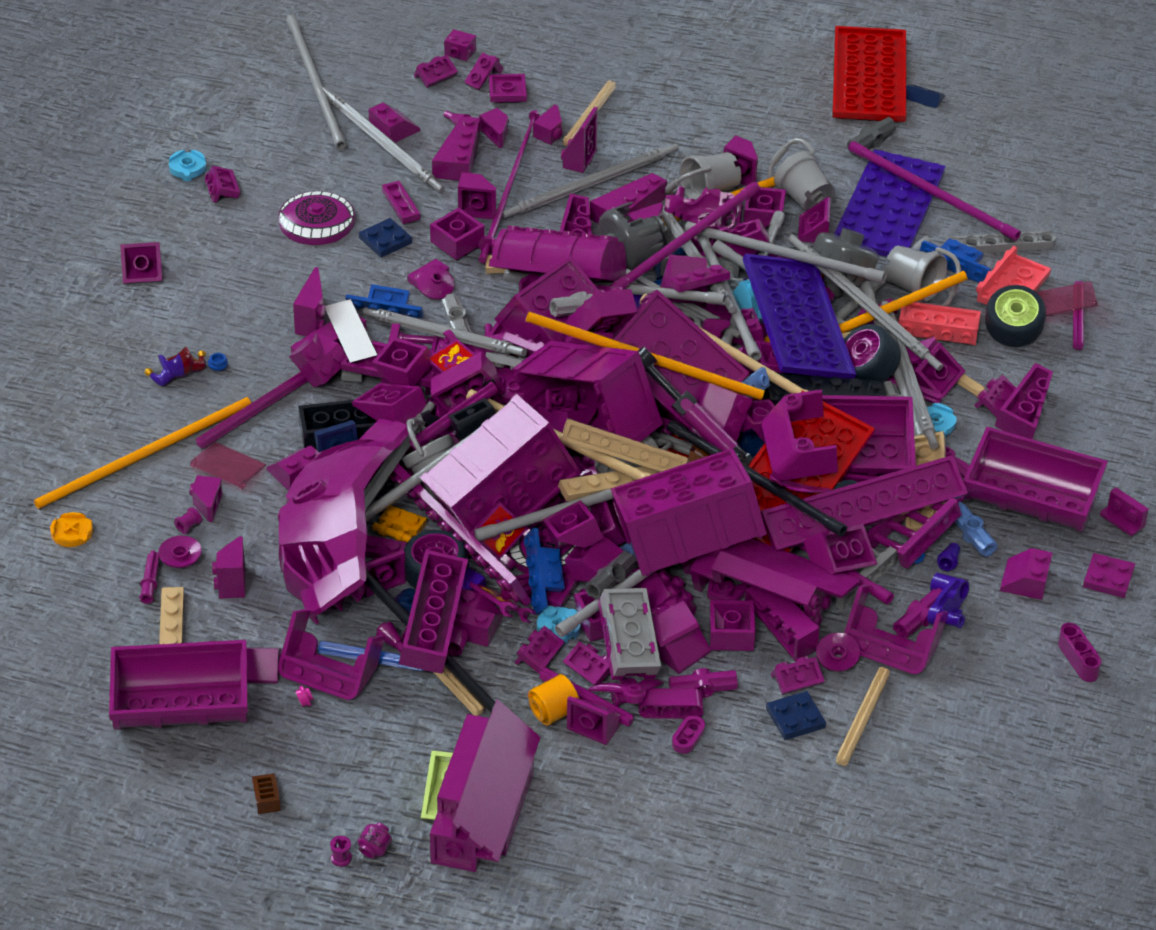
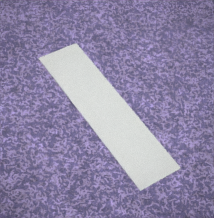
M351 299L325 306V310L350 362L377 355Z

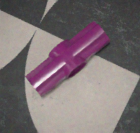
M940 588L933 589L920 601L914 600L909 605L906 613L893 624V630L897 636L908 638L921 626L927 627L929 625L927 620L929 609L943 590Z
M700 668L695 670L692 675L668 678L669 688L698 689L702 692L703 698L711 696L716 691L735 690L738 687L737 674L734 670L710 672L706 668Z

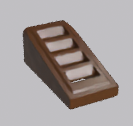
M275 773L252 776L258 814L281 811Z

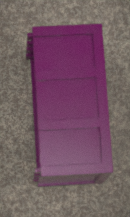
M570 256L514 295L494 319L508 333L518 334L527 341L531 339L535 343L542 342L544 345L549 341L564 342L566 340L565 334L526 322L528 312L530 311L564 323L568 316L554 317V315H551L550 301L553 298L570 297L577 292L583 291L587 292V294H592L599 290Z
M658 289L645 295L637 308L638 312L612 338L637 348L644 346L651 353L738 382H742L749 374L743 366ZM653 365L681 395L688 391L700 403L707 382ZM646 372L659 414L666 419L676 420L690 429L691 425L671 407L676 401Z
M549 341L512 368L516 384H519L522 392L521 398L537 412L538 406L545 404L546 383L561 380L578 384V402L597 406V411L588 423L590 426L641 442L662 425L639 351Z
M517 394L494 416L481 424L482 426L457 448L454 447L449 452L450 454L428 473L425 472L420 477L422 482L431 489L441 505L469 533L498 501L516 517L536 512L561 491L558 487L560 480L576 478L581 474V471L550 423Z
M733 448L610 489L627 544L630 543L642 576H650V572L677 563H683L689 559L719 549L722 550L755 537L761 539L763 538L762 536L767 535L752 481Z

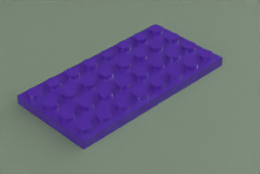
M874 149L873 151L877 155L939 187L945 173V165L892 154L882 150ZM868 161L834 234L840 236L842 228L859 232L865 235L862 244L872 248L880 256L887 257L891 250L898 245L911 248L934 196Z
M745 253L742 260L780 372L831 378H855L856 372L819 269L813 264L794 259Z

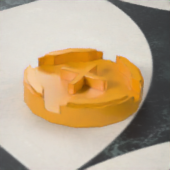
M77 512L60 515L61 518L57 520L55 518L50 526L51 538L55 543L64 547L80 546L86 543L93 534L90 518L88 519L86 515Z

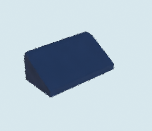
M914 84L906 86L907 100L929 107L937 108L945 97L943 93Z

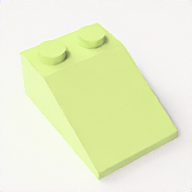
M431 751L421 819L435 820L437 815V795L453 753Z

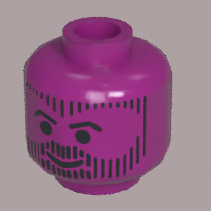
M379 822L366 825L357 840L359 851L371 859L383 856L392 842V837L388 832L389 828Z

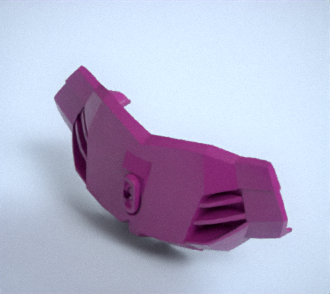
M380 418L359 440L343 443L320 452L310 463L305 465L295 478L286 494V505L279 510V562L286 590L302 601L305 609L311 610L309 618L316 625L319 624L316 615L332 605L339 611H342V602L345 596L350 595L359 602L365 592L367 529L364 489L386 458L408 436L407 425L396 420L393 422ZM392 472L389 478L396 482L394 479L396 474Z

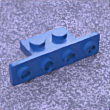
M950 238L940 247L956 255L960 261L961 272L964 271L967 278L978 283L980 281L983 282L987 273L991 271L989 267L978 263L983 257V252L976 250L974 247H969ZM924 240L921 243L920 251L932 252L939 246ZM944 255L947 260V269L956 273L954 261L949 256Z
M371 284L368 298L348 294L345 297L346 300L351 299L355 309L368 307V309H383L414 318H424L422 307L407 305L410 297L409 290Z
M532 528L524 537V546L527 553L526 565L529 570L528 583L532 594L531 605L536 614L539 615L548 606L546 591L561 592L565 588L560 549L540 547L538 528Z

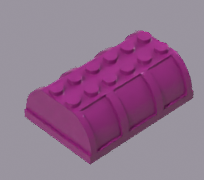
M508 225L507 229H501L496 238L489 267L546 274L571 256L589 279L615 282L620 277L626 275V251L624 243L618 242L619 238Z
M822 395L824 402L875 428L874 434L847 473L876 477L916 466L913 397Z
M986 427L963 479L968 494L963 498L998 506V509L1004 511L1009 509L1039 518V521L1045 523L1050 521L1074 528L1076 532L1083 533L1095 504L1108 461Z
M246 640L111 647L109 718L112 720L114 730L144 726L163 728V725L199 724V726L215 722L233 721L247 723Z

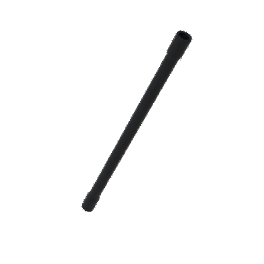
M671 420L667 426L668 431L697 446L709 455L723 451L676 420ZM742 463L751 481L824 525L826 529L839 537L846 533L847 526L826 515L776 483L770 482L768 478Z
M366 568V581L364 584L407 627L410 614ZM447 653L444 666L491 714L495 701Z

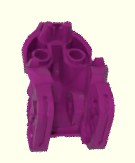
M679 186L675 195H666L664 211L673 214L683 221L697 224L735 195L722 192L719 189L708 190L706 187L695 200L684 198L685 188ZM743 203L733 209V214L731 210L708 228L719 230L727 227L732 229L736 222L740 224ZM732 219L731 225L727 226V221Z

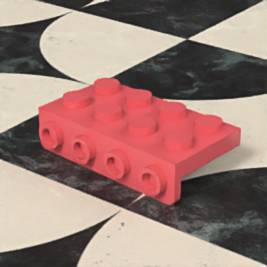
M1013 246L1005 252L1001 261H997L994 269L987 273L984 281L979 282L976 288L978 293L977 301L987 305L990 297L997 290L1009 285L1026 286L1036 292L1049 277L1051 268L1017 255L1018 247Z
M915 302L901 308L898 323L914 337L928 339L935 337L936 340L976 345L981 311Z

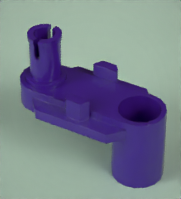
M936 573L931 580L930 590L940 588L943 591L937 596L936 601L929 609L928 623L934 625L937 613L947 611L949 614L945 625L962 628L965 623V616L962 615V610L959 608L968 595L969 582L957 577Z

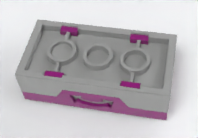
M604 589L598 600L611 679L623 680L625 676L636 675L644 679H655L661 663L647 589Z

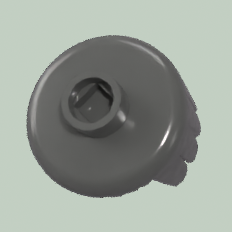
M633 202L604 212L600 217L598 227L599 236L619 238L618 242L624 243L626 268L631 271L663 248V242H658L662 240V235L665 232V225L659 216H651L645 219L639 218L628 223L630 216L624 215L630 212L629 207Z
M842 228L840 236L827 232L819 233L812 248L822 257L865 268L875 269L879 260L877 251L862 244L865 235L847 228ZM840 272L851 283L854 282L856 287H859L865 281H871L864 277ZM827 276L824 277L823 280L826 281L825 286L831 289L835 297H840L843 294L841 289Z

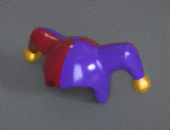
M184 347L180 353L170 358L158 355L163 368L161 374H155L151 368L145 369L144 373L156 384L165 386L173 378H181L190 372L204 370L206 367V352L200 350L198 352V360L193 358L187 347Z

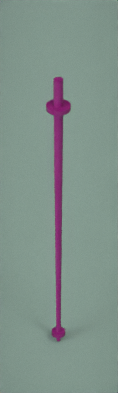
M537 110L529 113L530 124L488 235L481 237L478 242V247L481 250L480 263H485L488 254L492 253V239H494L533 127V122L540 117Z

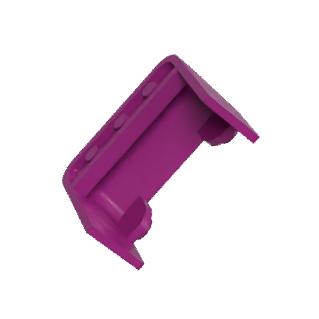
M822 389L784 396L762 420L763 437L774 478L789 480L838 472L836 445L814 448L812 440L808 438L795 439L791 426V421L823 417Z
M860 585L844 631L845 634L852 636L858 642L860 656L911 674L923 672L940 642L949 612L942 611L937 613L933 628L922 630L918 634L916 642L876 628L878 615L874 609L865 606L871 585Z
M311 610L293 611L278 664L280 675L286 679L346 700L358 697L377 669L386 636L369 637L364 654L357 657L353 667L316 654L318 640L315 635L305 631Z

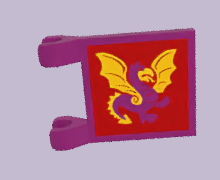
M450 329L443 332L445 336L444 342L447 345L433 354L429 351L431 366L439 373L475 355L457 339Z
M498 501L470 533L475 537L474 529L516 518V516ZM527 526L520 527L479 542L504 565L512 569L516 563L506 553L530 529Z
M473 582L469 584L471 588L497 604L504 616L513 617V615L509 614L510 609L518 612L523 622L531 623L527 618L528 614H536L535 610L521 608L492 588Z

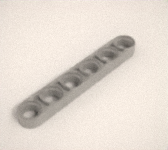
M1050 231L1021 232L1017 241L1003 234L952 236L945 240L946 242L950 238L969 247H974L983 253L1006 252L1013 246L1018 247L1017 251L1051 249L1055 246L1056 235Z

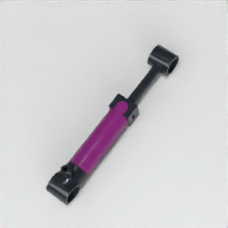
M642 346L638 351L645 372H648L676 401L671 407L703 439L723 451L733 448L740 462L749 466L754 458L744 451L688 391L681 395L653 366L657 362L656 358Z

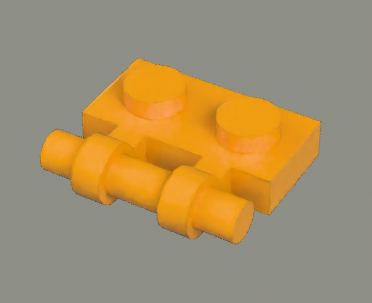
M389 505L380 516L379 523L375 522L373 524L372 530L379 532L381 536H390L397 541L408 543L413 536L421 533L427 525V518Z

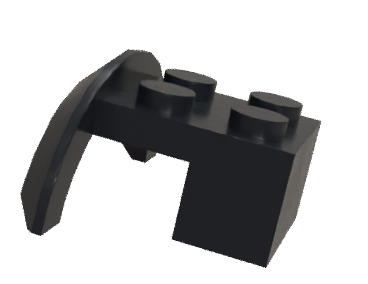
M490 379L484 382L482 388L490 382H493L495 384L494 379ZM483 398L448 415L451 426L446 430H450L459 441L463 440L480 428L484 421L489 420L496 414L493 405L486 398ZM430 410L420 414L423 421L429 426L441 418L433 415Z

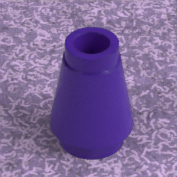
M950 543L938 555L937 562L940 569L951 571L957 567L960 546L958 544Z

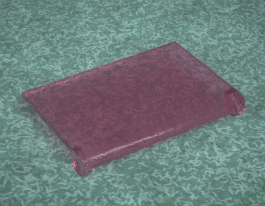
M1092 281L1037 292L1044 301L1046 316L1098 306Z
M214 442L191 461L190 466L199 468L239 486L240 489H244L246 482L263 469L266 464Z

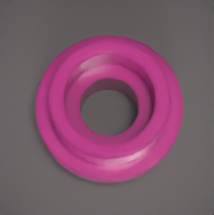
M302 685L299 686L300 689L295 692L302 707L306 705L308 707L311 706L310 701L314 699L309 688L304 689Z

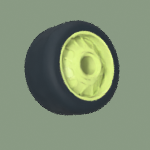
M1022 285L1005 286L997 290L988 301L985 314L986 328L989 334L1003 345L1010 347L1028 345L1035 341L1042 333L1046 318V307L1040 295L1031 288Z

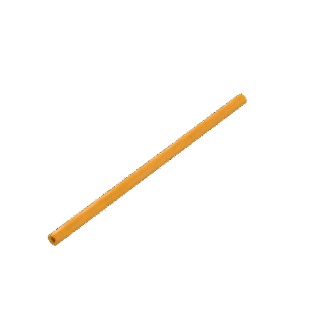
M964 271L880 306V308L889 314L966 281L967 275ZM868 312L839 324L841 333L871 322L875 318Z
M530 311L526 317V322L601 347L634 351L640 349ZM651 353L657 360L654 365L759 400L763 398L764 390Z
M248 397L243 398L34 499V504L37 509H40L232 416L251 404V401Z

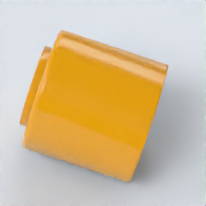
M563 674L551 678L528 692L529 705L533 714L546 726L567 716V698L569 696L579 698L573 684Z

